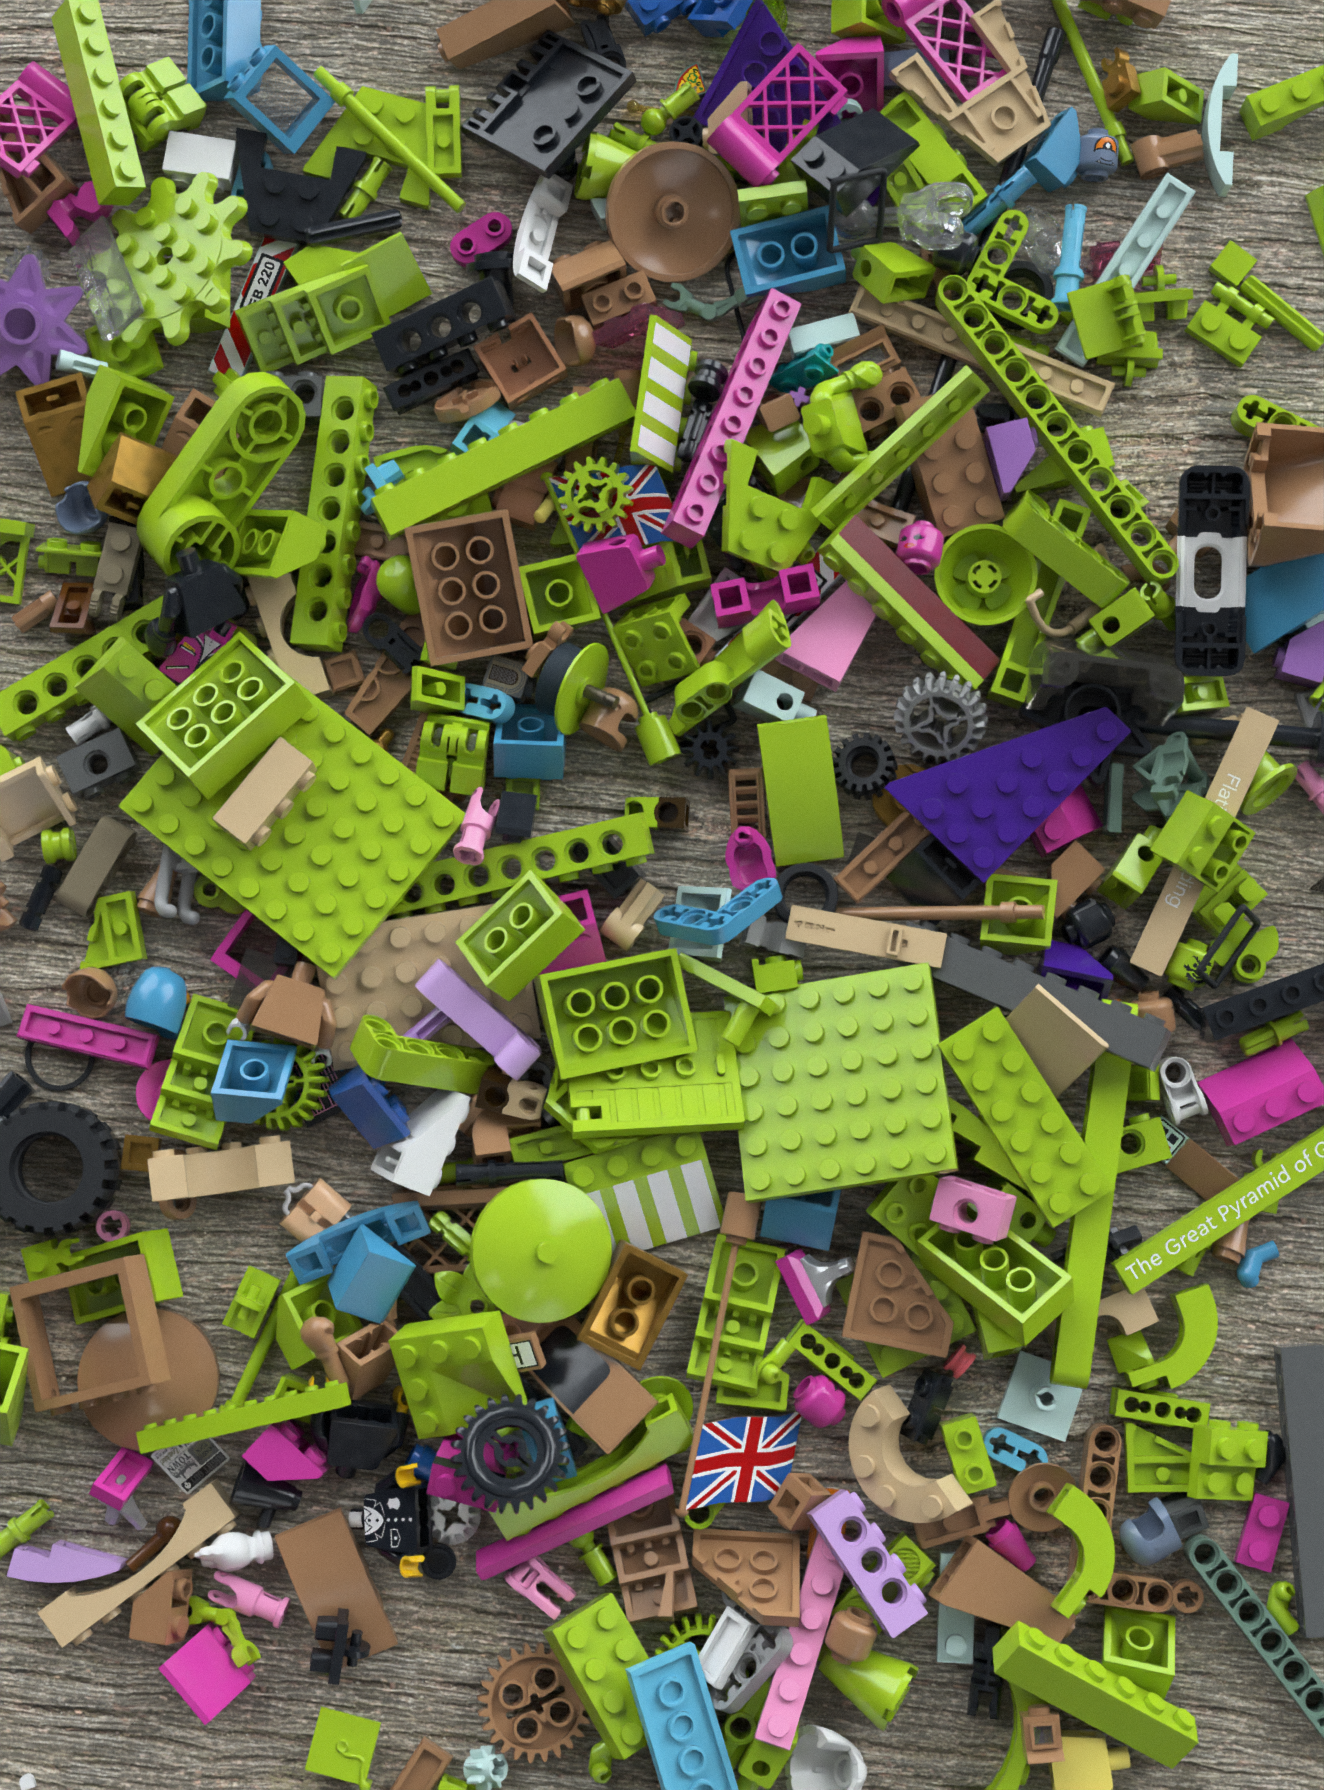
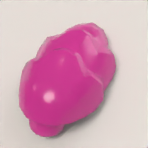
M363 556L356 566L357 571L362 576L356 584L348 611L347 631L351 633H358L361 630L365 619L375 613L377 603L383 598L376 585V576L381 564L377 560L373 561L369 556Z
M741 826L734 830L729 837L725 851V860L729 867L730 880L733 887L741 891L757 880L776 877L775 865L771 859L772 851L769 844L756 829L750 826Z

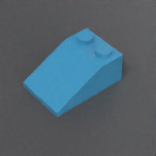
M829 205L730 231L746 297L764 296L771 288L785 294L814 291L846 282V269L842 253L831 254L826 248ZM834 228L833 246L839 245V241L836 229Z

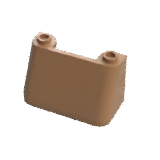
M1256 422L1243 470L1249 476L1250 481L1249 526L1247 529L1249 566L1265 567L1323 554L1324 428Z

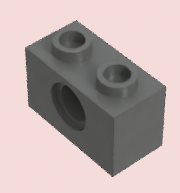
M116 728L56 756L72 794L80 799L84 797L85 800L93 799L105 792L103 788L115 782L117 785H122L136 778L134 773L143 770L127 734L120 728ZM106 758L108 761L107 770L102 774L96 775L94 773V764L99 759Z

